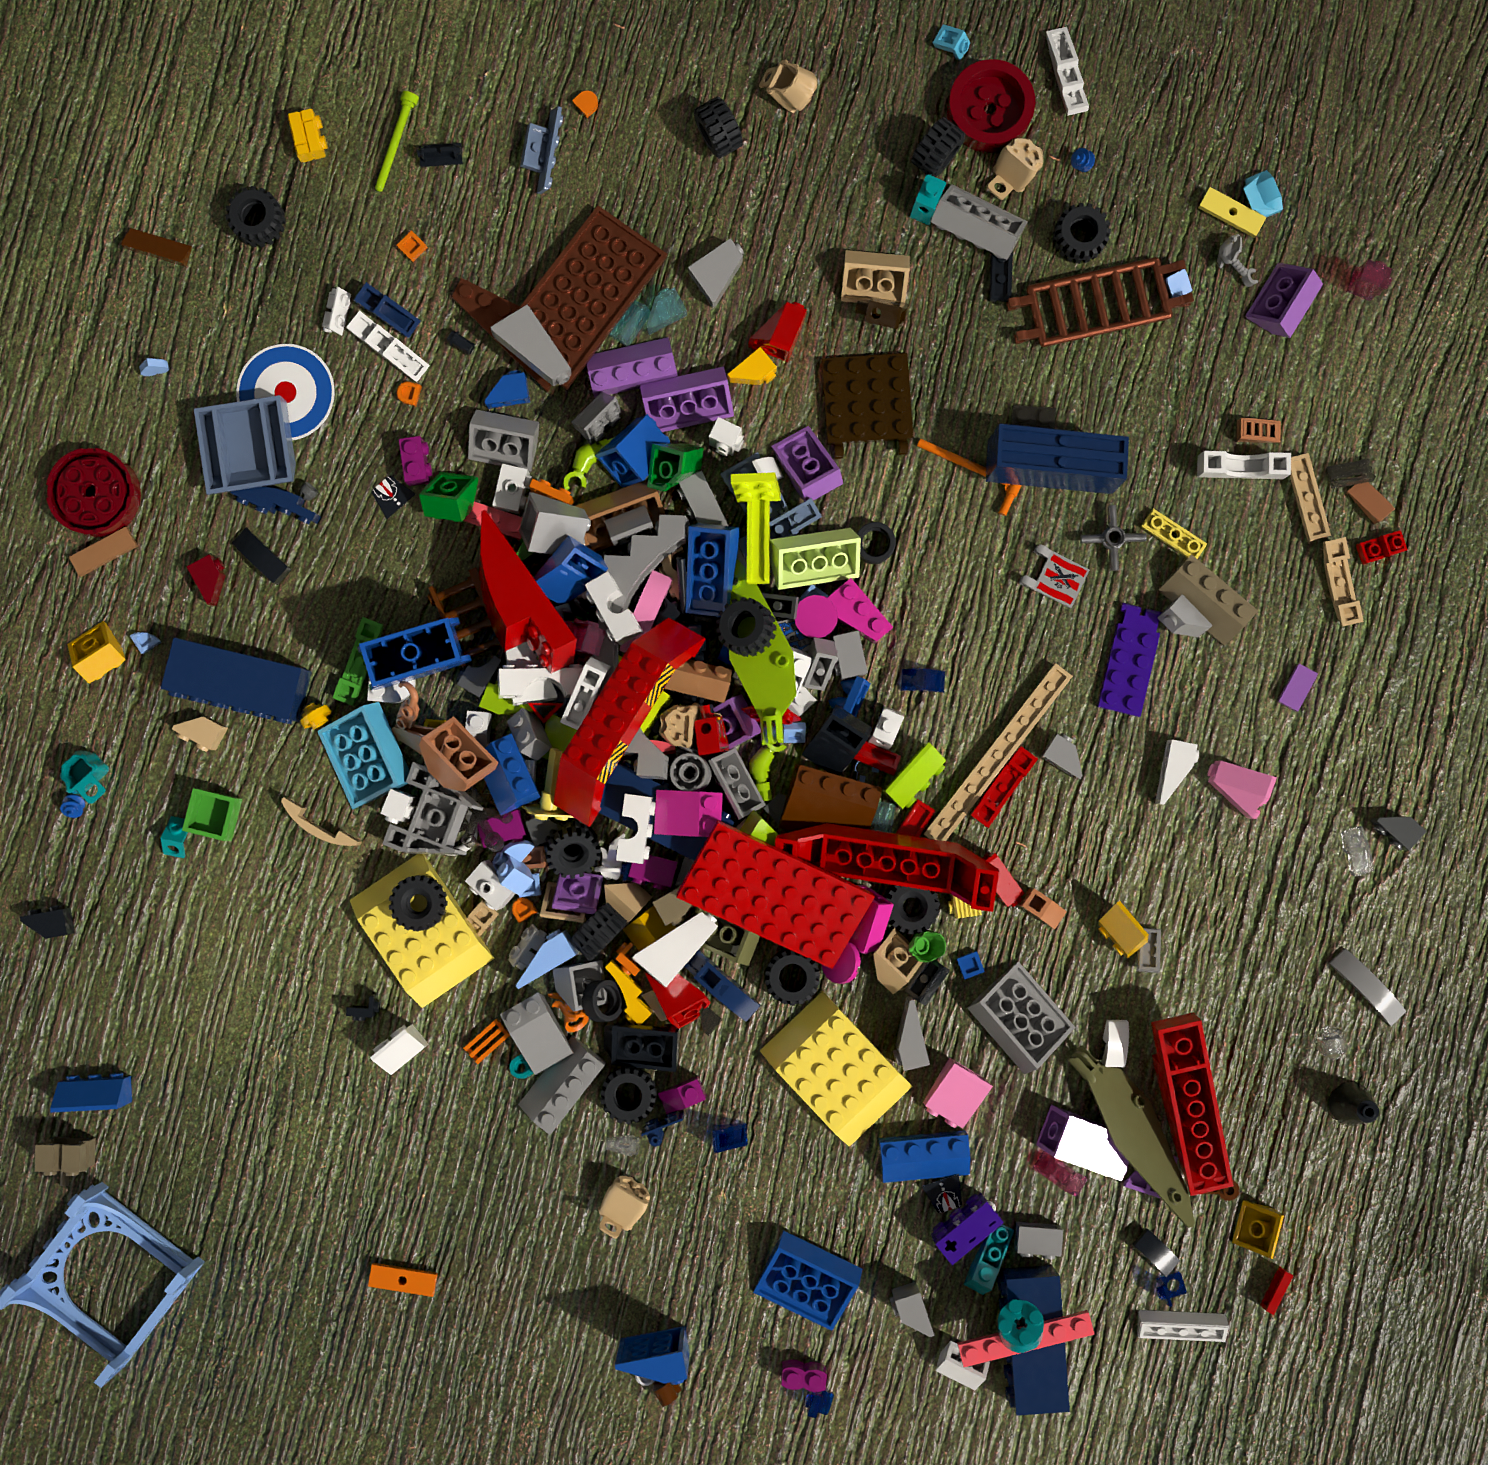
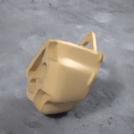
M781 60L778 66L766 70L759 87H767V94H770L783 108L794 113L796 110L801 111L811 101L818 82L813 72L799 67L798 64L788 63V60ZM772 73L768 81L765 82L767 76Z
M1013 139L1000 152L997 162L993 167V171L997 176L988 184L987 189L1000 200L1005 199L1013 189L1016 192L1024 191L1025 187L1035 177L1037 171L1043 166L1042 149L1034 145L1030 139ZM996 183L1004 185L1005 192H998L994 185Z
M693 703L688 706L675 705L665 710L660 715V735L673 746L691 748L697 741L694 721L702 719L700 704ZM714 713L715 717L722 716L720 713Z
M617 1177L608 1188L601 1206L598 1207V1213L603 1216L598 1226L599 1229L615 1239L618 1238L622 1229L626 1231L631 1230L647 1209L650 1194L646 1187L634 1181L632 1177ZM605 1224H611L616 1231L612 1232L608 1230Z

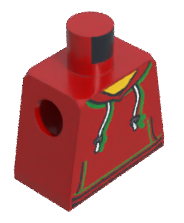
M713 704L699 706L702 719L694 721L699 756L729 751L722 716H714Z

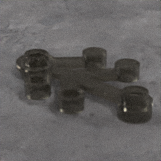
M474 786L465 791L477 803L486 802L497 808L491 794L479 793L478 789ZM468 807L459 832L466 830L461 838V842L467 848H471L476 844L474 834L479 823L486 835L484 839L485 846L492 852L500 851L503 848L504 840L497 832L493 831L487 818L500 819L503 823L507 824L512 821L513 814L508 812L500 815L498 809L483 808L481 811L471 808L472 815L467 824L465 818L470 808Z

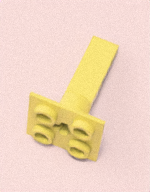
M550 748L545 789L541 792L540 804H525L521 806L527 810V813L534 815V818L539 820L555 817L557 820L566 821L568 817L574 818L553 804L560 758L562 756V751L557 748Z

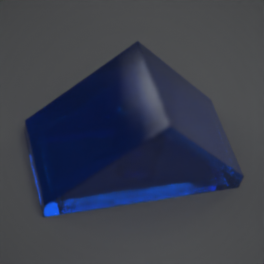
M902 669L901 691L944 693L945 671Z
M746 1123L712 1126L714 1153L748 1145Z

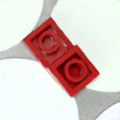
M1401 530L1356 544L1362 565L1408 550Z

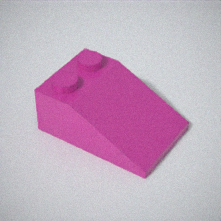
M656 790L654 834L708 837L717 820L721 821L723 793Z

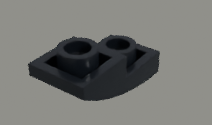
M1147 1228L1132 1244L1165 1277L1180 1262L1176 1255Z

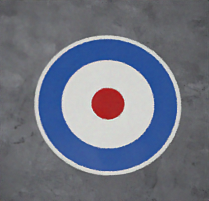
M278 344L259 351L246 363L238 379L236 397L237 402L280 395L287 402L292 440H297L310 435L325 422L333 406L335 388L329 368L317 354L299 345Z

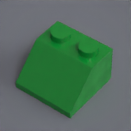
M440 472L419 494L424 516L462 522L473 509L478 477Z

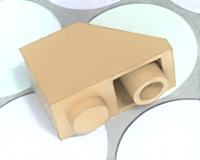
M209 717L196 718L173 725L172 730L178 732L177 737L187 742L191 739L196 742L195 746L205 752L208 749L216 750L228 727Z

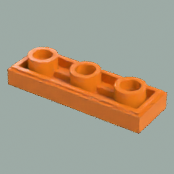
M372 1263L368 1287L433 1297L438 1273ZM404 1276L407 1281L403 1282L400 1277Z

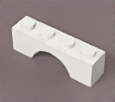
M1203 451L1198 455L1197 477L1284 479L1291 475V453L1269 452L1259 455H1233L1226 451Z
M504 665L503 669H499L497 672L498 699L521 698L528 685L541 680L552 682L559 687L564 698H569L572 696L582 673V665H569V668H562L550 674L547 668H538V665H526L525 669H516L515 665Z

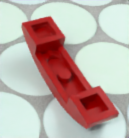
M1020 746L989 786L970 816L988 829L1038 758Z

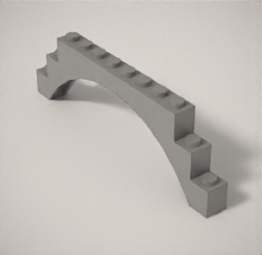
M660 515L659 521L655 524V533L658 536L632 535V541L628 543V555L630 556L604 555V562L608 567L607 571L613 576L623 594L612 603V613H621L627 610L645 578L663 559L688 543L689 520L686 516ZM598 619V626L594 628V638L597 640L596 647H593L592 658L611 666L599 692L600 694L619 664V644L616 641L612 642L606 633V630L609 629L605 622L601 623ZM639 728L623 755L638 756V759L634 761V772H637L636 775L638 777L667 780L669 757L657 748Z

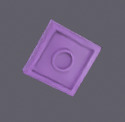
M559 873L552 908L594 914L597 911L603 875L584 873L583 877L577 874L575 879H570V875L563 878L561 873Z

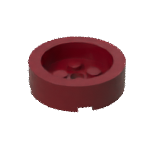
M986 59L975 62L958 75L952 86L947 103V119L965 132L963 144L968 148L983 153L1000 152L1013 139L1022 138L1026 133L1035 111L1036 100L1033 86L1021 69L1007 61ZM992 104L995 108V113L987 114L984 111V107Z
M80 448L67 453L53 466L46 483L48 485V498L46 500L53 516L66 528L88 537H107L128 526L134 519L140 506L141 488L133 469L121 458L99 448ZM89 486H95V496L87 497L86 489Z

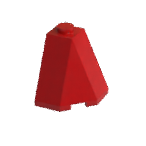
M786 302L749 339L748 348L757 350L761 347L767 355L789 362L806 318L807 309H804V306L800 303L792 302L791 304Z
M649 973L645 974L667 1019L678 1029L696 1020L700 1016L699 1010L702 1007L707 1008L711 1003L702 991L679 974L674 977L667 987L661 985Z

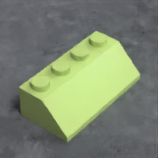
M851 528L770 539V563L777 589L858 578L861 538Z

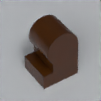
M657 1381L653 1383V1392L662 1407L674 1402L678 1398L677 1393L682 1391L680 1384L671 1385L670 1383L664 1384Z

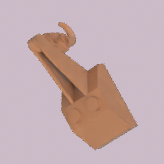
M401 681L398 684L400 688L404 686L409 691L410 698L402 702L396 719L397 725L392 728L394 737L423 756L428 772L444 788L464 792L496 769L499 762L454 716L437 728L414 725L419 712L417 704L418 693L414 686L407 681Z

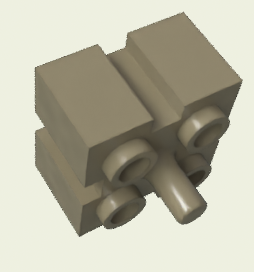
M51 1137L46 1142L36 1144L35 1172H43V1175L51 1176L56 1175L57 1171H60V1186H68L69 1176L79 1175V1172L87 1171V1167L95 1164L96 1138Z

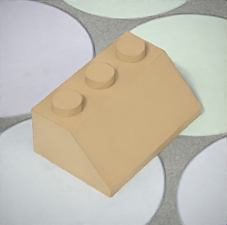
M846 250L841 301L854 303L863 301L869 303V300L872 298H881L905 303L910 271V256Z

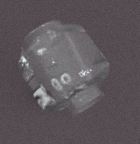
M1329 1025L1323 1027L1318 1032L1316 1038L1321 1055L1331 1060H1337L1347 1052L1348 1044L1343 1030L1337 1026Z

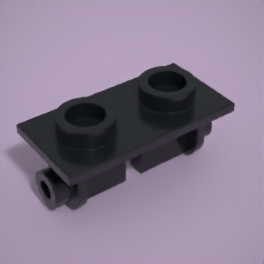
M462 143L423 145L417 149L420 167L463 164Z

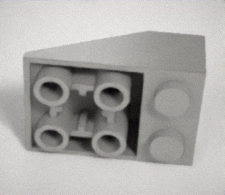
M601 392L572 421L573 427L591 444L595 441L599 442L606 435L605 431L610 426L614 427L621 420L620 416L622 414L618 400L611 395Z

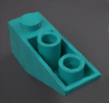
M1002 1224L984 1239L970 1266L963 1285L982 1295L992 1290L1013 1236V1229Z

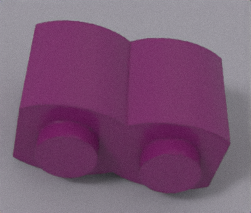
M794 1359L782 1361L781 1385L791 1390L804 1388L811 1392H822L826 1389L827 1371L825 1365L818 1362H807L804 1364Z

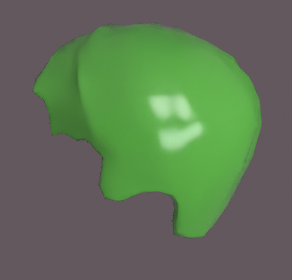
M922 930V933L913 935L908 951L919 962H931L945 953L946 942L940 933L932 930Z

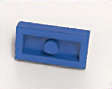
M858 676L840 682L848 698L836 697L828 700L832 709L837 704L857 717L871 684Z

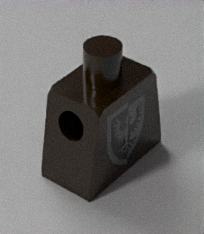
M872 298L869 300V303L858 301L855 313L865 315V322L899 329L905 323L908 303ZM877 308L880 309L881 315L877 313Z

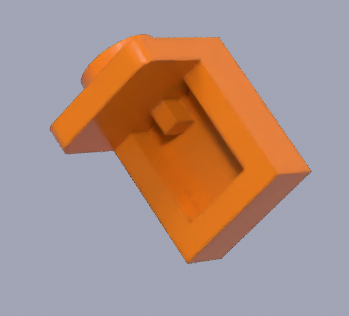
M632 941L629 944L624 942L616 951L619 955L615 958L622 964L620 968L628 976L630 974L636 976L642 969L626 954L634 945Z

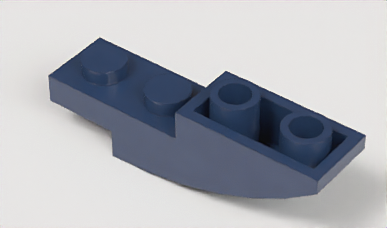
M255 487L230 492L236 496L235 501L245 506L251 503L256 506L255 510L265 515L268 512L275 514L278 509L279 512L288 516L291 513L298 515L297 520L308 525L310 522L318 524L321 518L318 514L302 507L305 502L302 497L287 491L269 487Z
M700 949L684 966L706 990L745 1022L761 1006Z

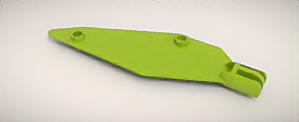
M737 559L734 580L738 579V582L732 586L731 600L737 599L740 601V597L752 598L769 609L774 617L758 585L747 584V568ZM753 616L746 617L739 623L737 629L739 638H745L753 632L755 628V618ZM776 619L773 622L776 625V631H773V634L776 635L775 639H770L771 646L769 648L765 646V652L762 654L757 651V656L752 657L748 654V657H744L729 649V660L760 718L762 745H768V741L770 744H776L777 741L778 743H784L782 716L796 697L794 653Z

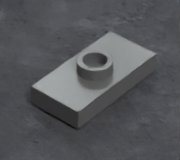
M1143 928L1149 934L1148 943L1137 950L1136 972L1160 973L1161 929Z

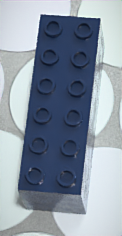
M999 424L987 443L985 482L1113 494L1127 480L1129 437Z
M173 638L160 689L168 690L167 695L183 699H187L189 696L188 700L204 704H208V701H210L209 705L229 709V706H231L232 711L250 714V711H253V716L270 720L271 716H274V721L292 725V721H300L312 672L286 664Z
M622 761L621 764H617L605 783L599 813L638 832L637 822L631 817L622 816L625 794L653 797L652 802H656V790L673 791L674 786L663 780L659 784L653 781L654 779L640 778L636 775L637 772H634L633 765ZM722 811L721 822L732 826L734 823L731 820L732 815ZM655 814L654 816L650 815L649 824H653L650 839L695 861L708 837L654 834Z
M1053 1265L1000 1269L1001 1276H997L998 1289H1001L1002 1298H999L1000 1311L1012 1300H1024L1032 1303L1039 1309L1043 1315V1321L1063 1316L1060 1275ZM1024 1324L1017 1325V1328L1024 1326ZM1065 1342L1006 1357L1007 1364L1003 1367L1005 1379L1007 1378L1009 1387H1005L1006 1400L1009 1401L1010 1408L1014 1409L1016 1416L1070 1412Z

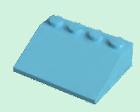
M379 702L363 705L317 731L352 810L388 794L390 789H399L408 784L405 782L410 770Z

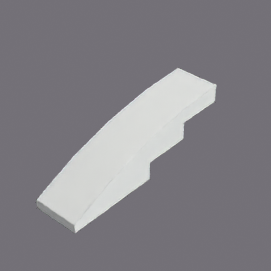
M1067 27L1046 31L1050 57L1067 116L1088 111L1089 104L1083 90L1084 82L1078 68L1079 59Z
M361 311L356 314L346 327L415 382L420 379L430 366Z

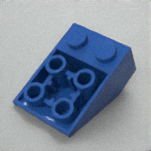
M568 535L535 575L534 579L547 598L562 605L587 590L585 584L604 574L608 567L601 555Z

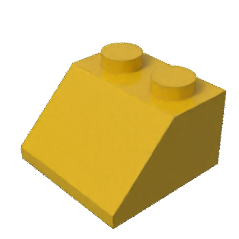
M104 621L67 644L72 667L89 684L94 680L102 678L111 669L119 667L126 660L123 648Z
M1120 900L1099 920L1100 928L1098 930L1106 939L1110 938L1115 943L1113 948L1120 956L1124 954L1126 958H1129L1148 943L1149 934Z

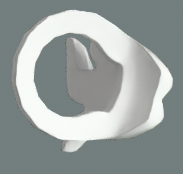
M625 833L610 843L608 852L605 848L600 847L602 866L595 867V871L601 872L607 880L612 878L618 880L621 875L622 861H617L616 856L619 838H624Z

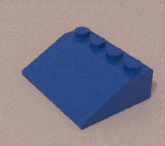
M783 1230L753 1293L832 1331L859 1287L863 1269Z
M685 1326L621 1338L615 1361V1369L664 1384L677 1385L683 1383L688 1377L690 1356Z

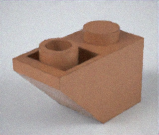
M1032 887L1028 889L1022 901L1018 904L1054 930L1067 912L1053 900Z

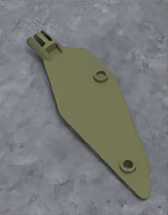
M1081 1045L1068 1061L1087 1081L1114 1146L1188 1228H1192L1195 1222L1189 1192L1151 1102L1121 1069L1100 1065L1089 1051Z

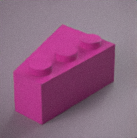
M852 578L827 597L837 609V621L846 625L854 632L859 631L861 636L874 644L893 628Z

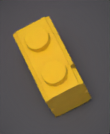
M313 109L289 113L287 117L299 160L307 162L313 159L324 158L326 156L324 149H327L328 146L325 136H321L320 129L323 128L320 116L316 115Z

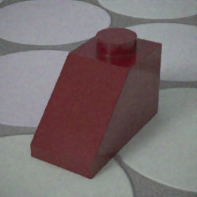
M208 554L186 567L206 604L214 607L218 603L226 577L223 572L225 566L219 557L216 558Z

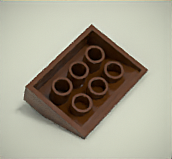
M795 764L778 827L797 831L828 823L869 830L883 788Z

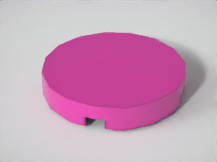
M808 596L798 604L795 624L799 631L807 637H825L837 625V609L832 601L825 596Z
M848 942L833 969L822 965L825 976L833 983L845 984L851 982L858 973L856 971L860 967L859 951L854 944Z

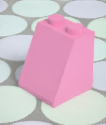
M949 1057L923 1103L927 1107L926 1111L937 1117L940 1114L946 1118L944 1122L956 1128L958 1125L964 1128L993 1086L987 1079Z

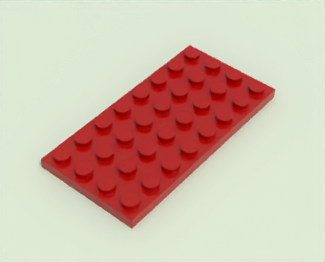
M717 820L680 886L676 898L833 969L875 895L862 887Z

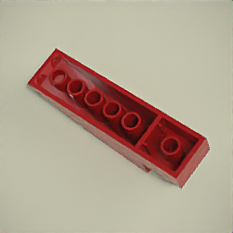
M481 511L479 580L489 620L504 651L527 642L529 648L537 653L542 667H546L550 674L573 664L577 642L576 637L487 511Z
M1192 1012L1151 1022L1157 1054L1152 1055L1168 1124L1189 1194L1194 1196L1232 1187L1234 1185L1202 1020Z

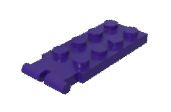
M1122 603L1120 611L1124 612L1121 624L1118 623L1116 625L1097 707L1141 717L1160 633L1156 631L1160 621L1158 617L1162 612L1146 608L1144 616L1140 615L1141 607Z

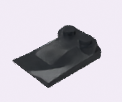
M613 1023L604 1026V1049L611 1058V1065L676 1072L679 1058L680 1032L675 1025L664 1024L661 1027Z

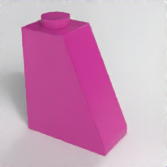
M857 885L874 893L875 898L854 931L849 943L854 944L859 952L868 954L869 952H875L881 945L894 904L866 885Z

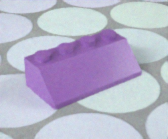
M669 337L596 353L587 363L594 398L601 392L612 395L638 389L642 384L678 377Z
M724 367L640 385L646 415L648 414L649 417L654 419L661 432L715 421L718 417L724 419L734 416Z

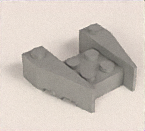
M413 762L405 783L423 789V793L411 825L408 829L403 826L390 824L382 844L400 852L411 854L466 855V851L453 847L467 808L470 807L482 811L483 807L465 791L444 788L428 772L427 766Z

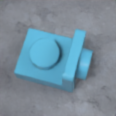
M943 24L933 44L935 48L952 52L957 60H961L969 49L970 41L964 30Z

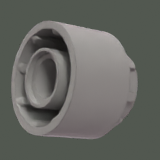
M686 753L674 760L670 768V777L673 784L680 790L700 792L708 786L711 780V768L702 757ZM693 767L696 774L692 779H688L686 772L689 768Z

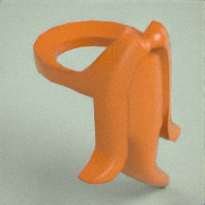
M557 992L548 993V997L561 1000L555 1001L552 1007L560 1008L565 1016L564 1027L568 1032L579 1031L587 1024L589 1017L585 1014L584 1009L572 1011ZM579 1017L582 1018L578 1024L574 1026L568 1025L569 1022L577 1021Z

